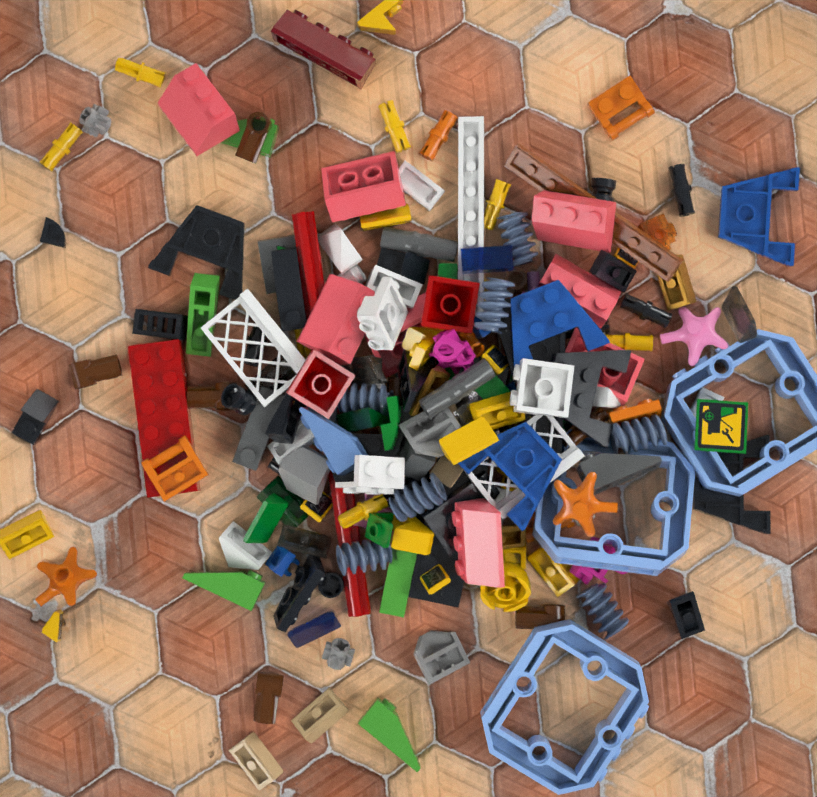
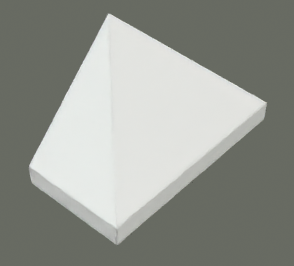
M336 223L318 235L319 244L342 275L363 260Z
M233 521L219 537L228 567L259 570L272 552L261 543L243 542L246 531Z

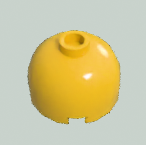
M503 562L505 587L498 588L480 585V597L483 603L490 609L495 610V607L503 608V612L519 610L528 603V598L531 596V583L527 572L521 566L512 562Z

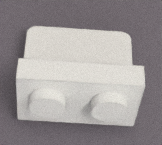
M355 455L354 481L335 482V488H343V493L394 494V489H404L405 458Z

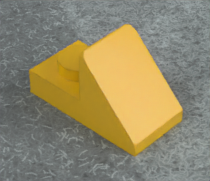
M384 0L357 22V27L360 31L395 35L396 30L386 17L389 15L391 18L402 9L400 5L403 4V0Z
M424 327L408 328L402 348L409 351V356L412 357L409 367L418 371L431 358L429 353L436 344L433 337L441 331Z
M394 515L392 521V531L394 533L391 548L429 555L435 533L416 517H408L406 521L400 522Z

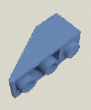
M299 408L302 414L300 419L303 425L308 430L311 429L315 436L313 441L316 447L325 453L328 458L326 460L327 466L334 474H348L354 470L355 455H368L358 437L311 408Z

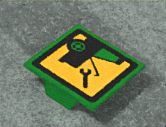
M697 399L694 450L746 454L749 403Z

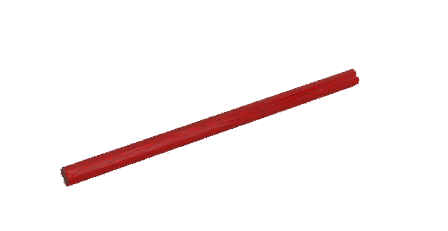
M314 211L292 214L306 320H308L325 285ZM337 405V414H342L343 412H339ZM330 470L329 482L338 545L341 548L343 543H348L351 547L354 541H358L361 545L359 526L352 525L348 528H343L338 521L339 515L356 507L355 496L351 493H343V488H335V480ZM357 566L356 574H352L349 567L347 568L346 575L343 576L348 616L359 617L371 614L366 574L362 572L360 566Z

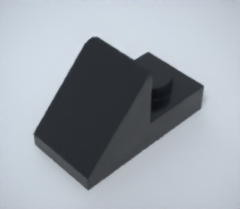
M381 247L377 266L424 285L430 260L407 251L403 253Z
M601 250L589 272L625 293L637 271L611 254Z
M36 389L22 407L21 411L23 413L11 433L35 445L57 407L59 400Z
M693 591L667 601L681 639L705 631Z

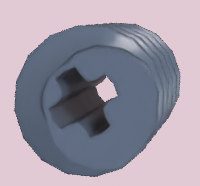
M516 212L497 218L504 220L498 225L499 229L506 230L501 234V238L509 239V241L503 244L505 249H511L506 254V258L514 259L508 264L509 268L534 262L532 258L538 255V252L530 251V248L536 245V243L527 241L533 235V232H525L524 230L531 225L530 222H522V219L528 216L526 212Z
M487 277L490 281L482 282L481 286L488 291L480 292V297L486 301L478 302V307L484 311L476 313V317L481 319L482 322L474 323V327L484 331L503 334L498 330L499 328L507 327V324L502 322L501 318L509 317V314L504 312L503 308L511 307V304L504 299L513 296L506 289L514 287L515 284L510 281Z
M352 383L351 389L346 390L338 403L339 412L346 413L363 408H371L389 417L386 397H392L394 393L392 390L390 393H387L386 385H382L380 392H378L376 384H372L370 391H368L367 384L363 383L361 389L358 390L357 384Z
M656 414L652 415L650 420L648 417H642L640 422L638 419H632L630 424L628 421H622L621 426L618 423L612 424L610 440L615 454H618L619 448H622L624 454H627L628 446L630 445L637 452L639 443L646 450L648 449V441H651L652 445L657 447L658 439H661L663 445H667L665 427Z
M434 473L430 474L431 482L422 477V486L413 481V490H410L405 485L403 495L396 489L394 490L395 498L389 497L390 507L400 522L406 521L408 517H415L417 513L422 514L425 512V509L430 510L434 508V505L439 506L443 504L444 500H447L444 486Z
M363 540L361 545L358 541H354L351 547L348 543H343L341 548L338 544L336 546L337 563L343 576L346 575L347 568L349 567L352 574H356L357 566H360L362 572L365 573L367 565H370L372 571H376L377 563H380L382 570H386L387 562L392 563L391 544H389L388 548H383L373 541L370 544L368 540Z
M596 583L579 593L576 597L586 598L582 603V607L591 606L587 614L588 616L597 615L593 620V624L602 623L598 632L607 631L608 634L603 639L605 640L621 631L628 624L629 620L628 618L619 619L623 614V610H614L618 602L616 600L609 601L613 595L611 592L603 593L607 585L605 583Z

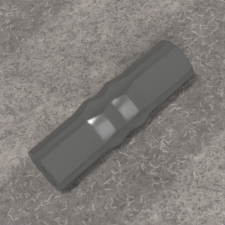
M384 226L380 247L402 252L407 251L421 257L455 262L458 241Z
M483 358L465 371L455 375L451 380L444 382L439 388L420 399L419 403L431 419L451 405L458 403L462 398L470 395L474 390L496 377L489 363Z

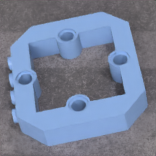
M749 329L736 337L738 340L731 346L728 344L727 349L718 347L715 349L717 354L708 359L705 355L699 359L695 368L688 372L684 368L672 376L674 380L668 385L661 415V421L681 453L694 467L695 475L703 488L738 497L817 450V374L793 337L760 329L752 333ZM765 351L780 374V377L775 382L776 393L784 399L794 397L813 428L787 444L780 440L767 443L761 448L759 461L732 477L717 452L694 450L696 418L684 399L713 381H724L733 373L734 368L760 352ZM715 362H721L725 365V373L720 374L715 371ZM785 379H791L795 383L794 391L786 389L784 385ZM770 448H776L779 451L780 458L778 461L770 458Z
M585 438L576 446L585 456L589 454L597 456L602 453L615 454L612 449L611 440H609L608 447L599 446L592 438ZM658 439V445L654 447L651 441H648V449L646 450L639 443L637 452L630 445L628 446L627 455L660 456L662 462L659 468L667 469L665 491L656 495L650 508L652 516L657 521L662 522L659 550L623 545L621 538L612 533L603 535L598 542L560 537L561 524L554 525L553 518L561 510L563 500L558 495L553 483L558 479L571 489L577 488L573 480L566 478V470L548 485L534 514L532 535L555 563L658 576L684 556L689 548L695 469L673 442L667 441V445H663L661 439ZM562 443V453H563L566 449H568V447H569V446L565 447V446L563 445V443ZM659 503H668L671 507V510H662L659 506ZM603 545H612L615 548V553H606Z
M571 619L534 627L481 709L480 714L489 753L554 793L561 795L594 787L597 781L601 782L604 779L608 770L606 767L611 760L614 761L619 756L621 744L625 739L628 740L635 730L634 724L638 718H643L647 713L649 699L642 667L637 660ZM554 643L580 659V667L587 679L599 681L607 675L626 687V690L607 719L597 724L595 738L574 769L552 756L550 743L544 736L534 735L525 740L502 726L518 698L531 696L535 692L537 681L534 674ZM591 661L600 662L599 668L594 671L587 669L588 664ZM521 677H527L530 679V682L527 686L520 687L517 685V680ZM614 730L615 735L611 739L603 738L604 732ZM537 746L545 748L544 753L541 755H535L532 751Z

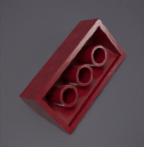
M286 10L271 30L273 40L362 89L376 64V59L373 58L374 54L364 47H360V49L351 45L352 41L340 34L338 37H335L328 33L330 29L319 22L316 25L307 21L308 17L300 11L294 10V12Z

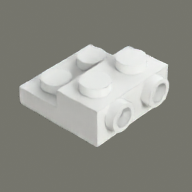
M382 277L374 296H365L361 307L357 311V318L360 322L359 328L366 333L369 339L368 345L374 350H393L408 314L407 307L392 277Z
M521 359L520 364H515L513 371V380H517V388L511 391L510 405L514 406V412L568 418L574 366Z

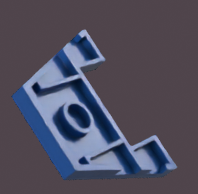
M800 167L721 187L718 238L783 265L794 266L795 243L769 241L772 190L798 191Z
M559 280L510 299L514 366L515 364H520V360L523 358L533 360L529 345L575 327L579 329L587 352L610 343L606 335Z
M527 422L498 434V442L458 463L469 475L489 457L525 494V497L506 514L522 532L526 529L562 461L560 456Z

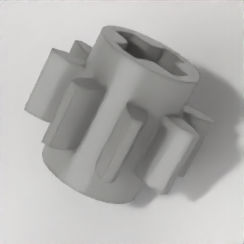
M93 104L92 108L86 107L79 119L80 123L84 125L82 131L94 137H98V134H105L111 126V118L107 116L109 110Z
M336 638L332 643L326 642L322 659L327 660L330 668L341 670L345 665L351 666L355 649L350 648L347 640Z

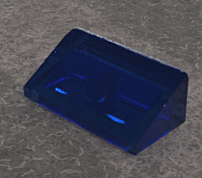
M512 245L461 249L462 274L513 271Z
M330 610L289 630L287 635L294 646L299 648L340 628L341 624L335 611Z

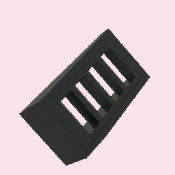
M135 309L132 334L185 341L187 337L188 316ZM147 315V329L143 330L144 317ZM155 317H158L157 328L155 332L153 331ZM165 318H168L167 332L164 333Z
M286 393L265 434L277 443L293 444L301 417L299 408L304 407V404Z

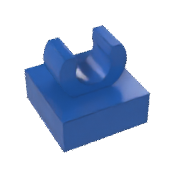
M279 543L265 565L282 577L283 574L291 576L292 573L287 568L291 563L299 565L300 562L289 549Z

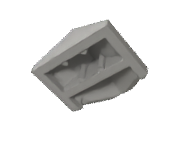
M449 408L431 419L423 411L399 424V428L416 454L433 457L444 456L439 439L461 428Z
M305 445L283 458L279 466V474L286 489L315 505L319 504L330 472L326 463L328 458Z
M431 630L418 637L413 655L428 685L470 663L456 632Z

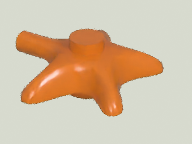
M595 472L588 473L582 484L576 489L567 487L557 479L553 484L563 500V506L553 518V524L559 525L567 519H575L580 523L586 535L593 537L595 535L594 514L599 512L618 513V503L602 502L595 498L594 485L597 479Z
M76 547L69 549L66 560L62 564L57 565L48 562H39L37 564V568L50 579L48 589L35 599L41 607L60 594L64 595L69 606H74L76 604V591L83 582L96 578L97 572L95 570L83 569L78 566Z

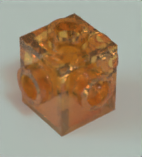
M664 213L638 225L640 230L669 250L672 249L670 245L676 242L674 238L677 236L676 229L672 222H667ZM655 233H658L661 239L656 238Z

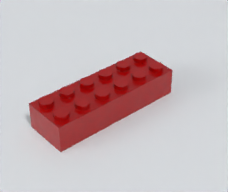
M177 339L128 346L142 461L147 458L150 460L179 442L178 439L183 436L188 438L196 452L191 411L187 403V380L182 341ZM183 451L155 468L159 475L188 456ZM143 468L147 498L160 496ZM198 481L179 494L201 491L200 482Z

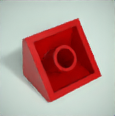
M429 275L421 327L437 331L454 329L457 334H472L480 283Z
M312 349L286 393L329 419L356 375L315 349Z

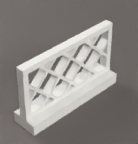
M248 288L240 294V297L201 327L202 331L264 407L284 393L296 377L295 375L289 381L278 380L280 365L291 366L297 374L305 362L304 357ZM238 305H241L246 311L245 322L231 321L232 310ZM228 314L227 320H221ZM249 316L253 319L255 323H248ZM216 323L227 324L225 338L214 337L208 329ZM230 324L245 326L243 340L229 339ZM248 326L259 327L262 330L261 342L247 340ZM265 335H266V337L270 340L271 343L264 342V341H265ZM218 341L225 342L224 348L220 345ZM228 342L243 343L241 358L228 355ZM246 344L261 345L259 360L245 358ZM264 346H272L278 350L277 362L262 360ZM281 355L287 361V363L280 362ZM234 361H241L240 368ZM244 362L259 363L257 378L245 376L243 373ZM262 364L277 365L275 379L260 378ZM249 380L257 381L256 388ZM260 381L275 383L274 393L266 400L259 393ZM278 383L284 384L282 387H280V388L277 390V388H278Z
M534 415L527 423L532 425V428L535 430L536 421L543 415ZM545 415L551 423L550 434L537 432L538 435L549 437L548 445L552 447L553 437L563 438L569 446L563 453H557L562 461L550 481L551 483L585 455L576 447L553 416ZM554 428L560 435L553 434ZM492 460L491 463L483 461L480 465L490 466L489 481L478 480L472 472L468 477L485 499L501 512V519L503 520L507 517L506 514L525 497V494L516 485L510 484L508 477L507 484L492 482L494 466H498ZM481 483L488 484L487 491ZM491 485L506 486L505 498L496 504L490 496ZM515 487L516 489L509 494V488Z

